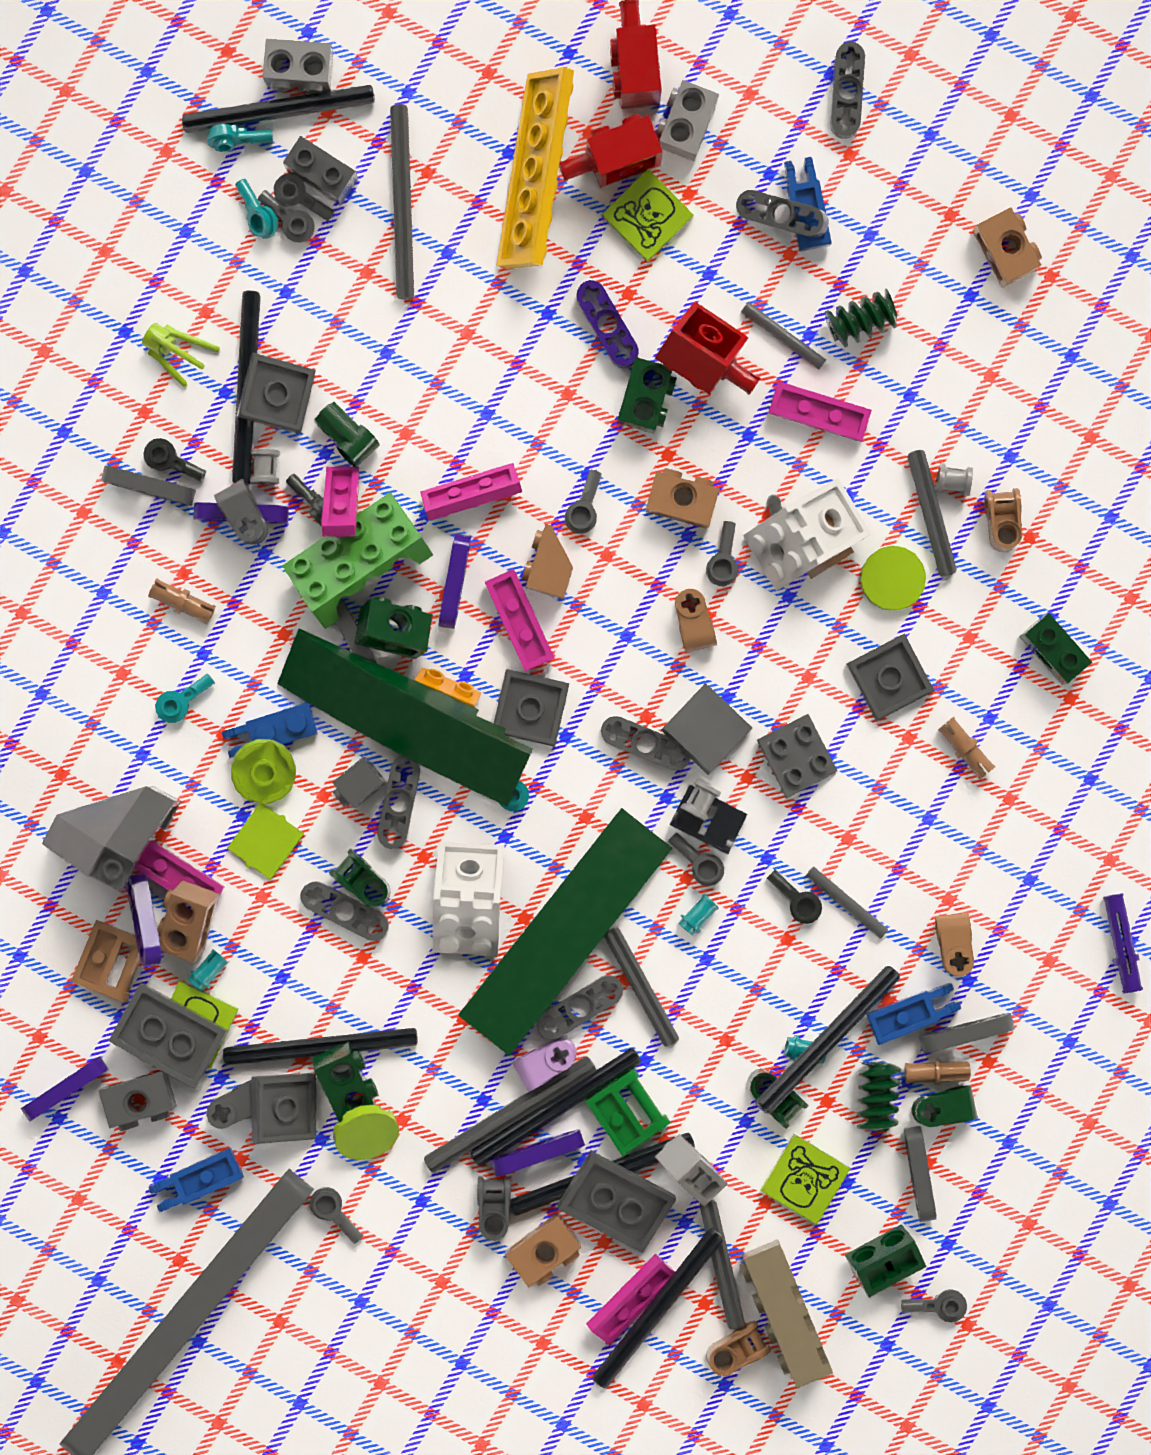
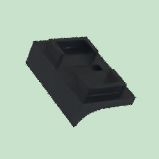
M689 784L669 825L728 855L748 814L715 797L709 810L712 805L718 809L705 834L698 833L704 821L680 808L682 803H687L695 788Z

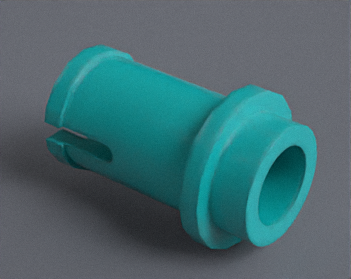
M703 894L686 915H680L682 919L678 924L691 936L696 932L700 934L702 925L719 907L707 895Z
M212 949L211 953L195 971H190L191 975L188 980L203 992L206 987L208 989L211 987L209 983L229 962L216 950Z
M799 1035L787 1037L784 1056L790 1057L791 1061H795L813 1041L799 1039ZM826 1056L820 1061V1064H824Z

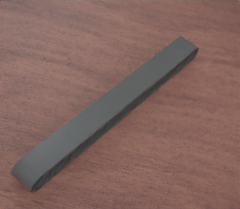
M290 1168L284 1173L59 1443L61 1447L71 1455H93L309 1197L314 1190L313 1187Z

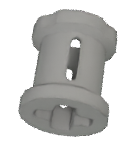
M252 449L254 473L250 477V483L278 485L279 478L276 477V470L280 451L274 449Z
M940 463L936 477V492L941 493L943 490L963 492L964 496H969L973 480V467L968 466L966 469L946 467L945 463Z
M695 779V788L687 803H682L680 808L703 821H707L708 816L706 814L715 797H719L722 792Z

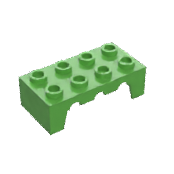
M389 492L357 514L356 536L340 538L334 536L323 537L283 564L282 567L313 615L326 629L340 620L336 606L342 597L346 595L352 596L364 588L367 580L372 577H380L393 568L394 562L400 558H410L420 565L434 554L393 494Z

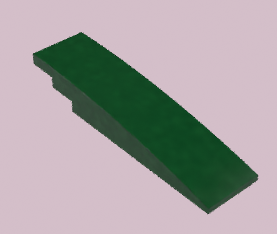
M300 628L297 630L277 682L279 686L381 745L507 807L534 749L505 736V728L477 716L479 709Z
M621 807L458 1013V1016L510 1056L673 848Z

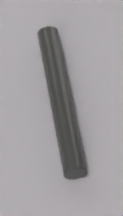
M747 302L741 310V313L818 370L826 362L827 359L750 302Z
M815 866L810 868L805 875L879 939L888 931L887 927Z

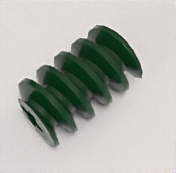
M887 288L884 290V297L880 292H874L872 294V302L866 296L861 297L860 307L855 301H850L848 303V312L841 305L836 307L835 316L829 310L824 312L833 340L835 342L839 340L845 348L848 347L849 336H852L859 343L860 332L862 331L869 338H872V327L876 326L881 334L885 333V322H889L893 329L897 328V312Z
M859 1062L868 1066V1070L858 1074V1076L867 1079L868 1083L858 1085V1089L866 1092L867 1096L858 1098L857 1102L867 1106V1108L857 1112V1116L865 1118L866 1122L856 1125V1128L867 1131H889V1128L898 1125V1119L889 1115L899 1112V1107L890 1102L899 1099L900 1096L899 1093L890 1090L900 1085V1081L891 1077V1075L899 1073L901 1068L886 1062Z

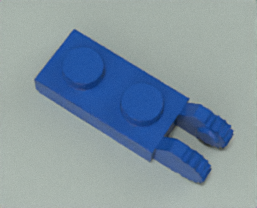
M812 156L805 157L803 163L808 182L799 184L796 182V171L792 160L785 161L784 170L788 184L786 188L788 199L819 208L826 213L820 180H817ZM815 213L812 218L799 215L797 220L809 225L810 229L812 226L817 227L819 224V220L815 219ZM829 225L827 231L817 238L796 234L799 252L832 245Z
M309 703L246 721L244 725L221 732L223 739H231L239 734L249 732L251 741L271 739L283 745L318 734ZM237 746L227 751L229 758H234L236 752L243 746Z
M952 982L929 991H921L868 1012L866 1017L877 1045L939 1022L940 1018L962 1009L960 1002H951L935 1010L931 1001L953 991Z
M229 1147L171 1173L170 1177L158 1181L148 1188L150 1193L153 1194L161 1192L166 1187L174 1184L178 1196L161 1201L157 1205L160 1213L181 1203L185 1205L244 1178V1174L232 1148Z

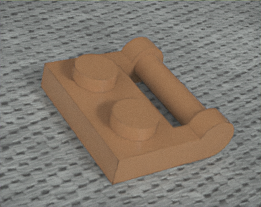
M95 920L71 982L127 1003L131 994L128 990L140 963L135 935L100 920ZM126 943L131 945L132 948L115 987L107 984L122 945Z

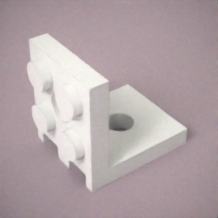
M839 478L784 507L743 536L763 568L766 577L772 583L775 590L778 591L826 560L870 536L871 532ZM825 514L833 519L834 527H831L826 522ZM779 545L782 547L784 554L781 552Z
M439 841L433 896L432 952L498 956L500 899L505 845ZM465 869H473L477 872L474 874H465L462 871ZM460 926H470L472 929H463Z

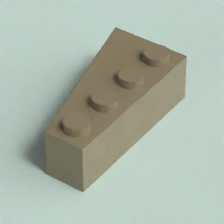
M776 1239L742 1253L745 1263L739 1265L746 1283L752 1281L754 1283L757 1293L752 1295L759 1314L765 1312L770 1324L764 1327L771 1344L777 1342L779 1344L782 1354L777 1356L784 1375L791 1373L795 1386L798 1389L834 1374L779 1240Z

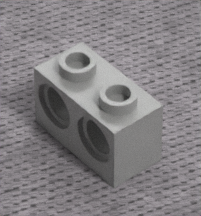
M266 38L262 77L265 84L270 85V89L275 91H290V87L303 88V91L306 93L321 94L323 90H331L334 54L331 43ZM279 60L290 62L289 69L284 73H277L273 70L275 63ZM318 62L323 65V69L317 75H309L306 73V68L309 64Z
M682 80L679 89L673 87L667 102V106L672 109L668 119L661 118L656 131L657 137L660 138L661 148L695 162L717 105L719 93ZM687 98H695L699 101L700 108L696 111H688L683 107L682 103ZM676 128H682L687 131L689 137L683 142H678L671 137V132Z
M680 1134L667 1142L663 1149L655 1156L673 1179L704 1207L728 1185L712 1164Z

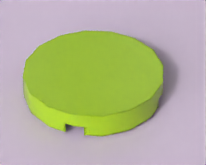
M891 545L879 548L867 558L862 566L861 587L870 603L882 610L896 611L908 608L919 599L925 589L926 573L924 565L914 552L905 547Z
M257 739L246 743L236 752L231 763V780L235 790L244 799L251 802L253 800L261 802V804H270L281 800L291 791L296 779V763L292 753L283 744L271 739Z
M366 1105L352 1109L342 1116L343 1120L339 1125L336 1123L333 1128V1139L339 1153L348 1159L366 1160L375 1158L388 1151L399 1137V1126L393 1112L387 1109L388 1112L381 1110V1106Z

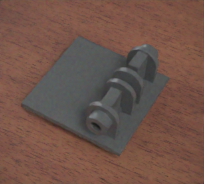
M809 713L757 739L759 744L757 747L762 750L768 762L767 766H770L771 774L775 776L781 787L780 792L784 793L786 799L838 772Z

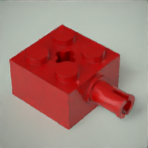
M622 0L619 2L621 27L616 28V37L610 39L611 67H617L618 70L613 72L614 99H620L621 109L660 105L662 87L656 24L641 25L639 0Z
M635 114L621 121L622 125L610 129L607 125L593 130L591 136L587 138L585 153L560 161L559 169L564 181L566 182L569 179L592 171L595 174L599 187L603 188L643 173L647 169L651 170L661 166L663 151L649 115L641 117L640 114Z
M696 301L693 302L671 330L655 356V359L661 362L668 370L676 372L688 380L695 388L704 391L708 395L711 394L720 380L724 381L725 379L750 395L761 379L737 363L738 359L736 357L749 337Z

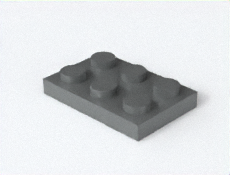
M140 983L108 1041L195 1089L228 1030L150 986Z
M591 1150L557 1206L558 1210L643 1253L677 1199L675 1194Z

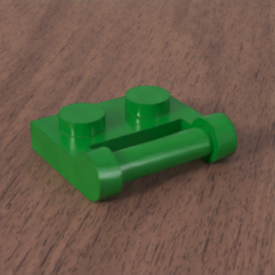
M635 1068L585 1100L622 1156L671 1123L666 1114H661L638 1080L640 1075ZM626 1086L651 1121L645 1128H643L619 1092Z

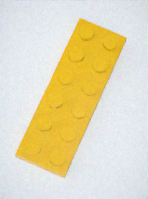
M560 67L527 74L496 262L497 267L513 269L543 266V261L547 254L546 243L549 226L553 218L552 206L554 194L558 187L557 175L559 163L563 156L562 144L564 132L568 124V108L574 89L573 77L575 70Z

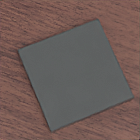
M252 353L236 417L300 434L316 370Z
M905 633L846 663L875 721H879L935 691Z
M506 669L494 724L506 729L505 736L555 747L570 683Z
M705 683L661 731L709 775L753 727Z
M315 1073L251 1076L252 1143L263 1144L316 1139Z

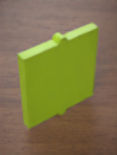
M260 802L227 849L244 860L246 867L252 866L271 880L305 833L288 822L285 815L277 814Z

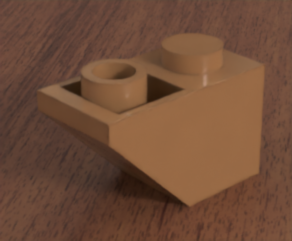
M545 524L543 531L538 529L536 531L531 548L536 549L537 552L533 562L527 561L522 580L527 581L526 589L564 600L572 575L573 565L553 527Z

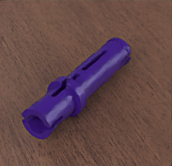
M1124 893L1104 896L1103 900L1105 901L1116 956L1113 958L1114 965H1118L1123 989L1122 993L1126 994L1142 991L1143 987L1137 961H1140L1139 954H1135L1123 897ZM1116 913H1118V918H1119V922H1120V927H1121V932H1122L1123 940L1121 939V934H1120V929H1119V924H1118V920H1117V915H1116Z

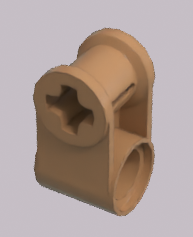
M1013 488L1012 492L999 493L985 490L984 507L990 545L998 552H1009L1020 543L1023 535L1019 488ZM1006 528L1012 532L1013 542L1011 544H1004L999 540V529Z
M693 588L681 591L676 597L675 608L685 653L717 646L714 626L711 617H709L703 594ZM686 594H691L693 599L698 598L699 604L694 606L695 612L690 613L688 608H682L681 602L686 600Z
M969 913L935 916L936 935L940 946L943 968L947 973L954 976L962 977L967 975L974 966ZM956 952H959L960 957L966 958V963L961 964V970L957 971L956 966L950 965V960L955 958Z
M756 1320L745 1323V1326L735 1329L729 1335L709 1346L706 1352V1359L715 1374L719 1376L731 1375L742 1367L762 1359L771 1352L770 1345H765L757 1330L758 1323ZM748 1337L751 1338L754 1344V1348L751 1347L747 1339ZM720 1351H727L731 1354L730 1361L723 1366L716 1365L714 1363L715 1355Z

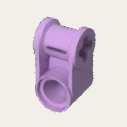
M560 1037L520 1056L512 1064L527 1091H531L543 1085L557 1074L567 1070L576 1058L577 1049L571 1040ZM556 1047L561 1051L567 1050L569 1052L565 1058L566 1061H563L562 1058H554L553 1055L557 1051Z

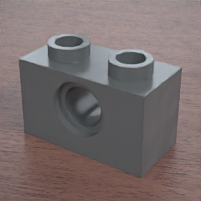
M301 135L283 161L287 172L299 176L303 179L304 183L340 206L359 179L356 170Z
M362 757L332 782L336 787L332 793L344 807L351 805L352 808H357L388 782L367 757Z
M161 1070L109 1085L98 1091L109 1129L119 1126L120 1132L139 1126L138 1120L150 1117L151 1122L170 1117L169 1111L177 1107L169 1076ZM139 1093L146 1098L147 1106L144 1110H138L133 1107L131 1103L133 1094Z

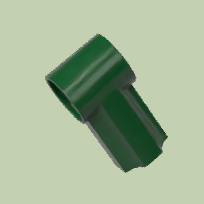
M335 401L325 406L314 419V423L337 445L338 452L354 468H357L380 446L376 437L365 426L361 424L358 426Z

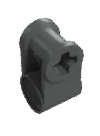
M243 479L214 495L220 510L239 539L249 545L260 544L266 539L268 535L267 523L257 507V502L251 490ZM248 522L258 525L254 528L255 534L253 536L247 532L244 533L248 530Z
M251 1080L233 1088L232 1091L214 1099L210 1103L206 1116L208 1122L213 1127L219 1129L227 1128L239 1121L252 1117ZM220 1104L222 1108L229 1107L230 1112L227 1114L226 1121H223L221 1117H214L213 1114L217 1110L216 1105Z
M478 1176L477 1204L479 1206V1229L482 1236L488 1240H500L508 1231L509 1206H511V1176H506L505 1179L484 1180L483 1176ZM487 1190H501L502 1192H487ZM490 1216H498L503 1221L504 1227L499 1232H490L485 1227L486 1219Z

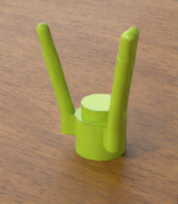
M155 322L144 334L142 345L149 349V356L156 359L183 387H186L188 385L187 381L162 354L167 356L172 351L201 370L205 368V365L175 345L176 339L173 337L215 352H219L220 347L178 331L168 324L163 327Z

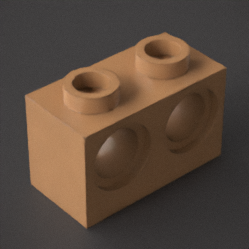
M183 880L174 890L170 889L167 892L163 903V908L167 909L166 915L161 919L157 928L162 952L192 963L196 961L206 947L219 893ZM185 903L188 904V905L192 908V910L189 909V908L185 905Z

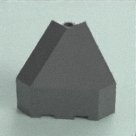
M144 786L57 814L41 844L88 877L91 876L122 892L143 850L159 827L164 830L168 829L182 800L155 786Z

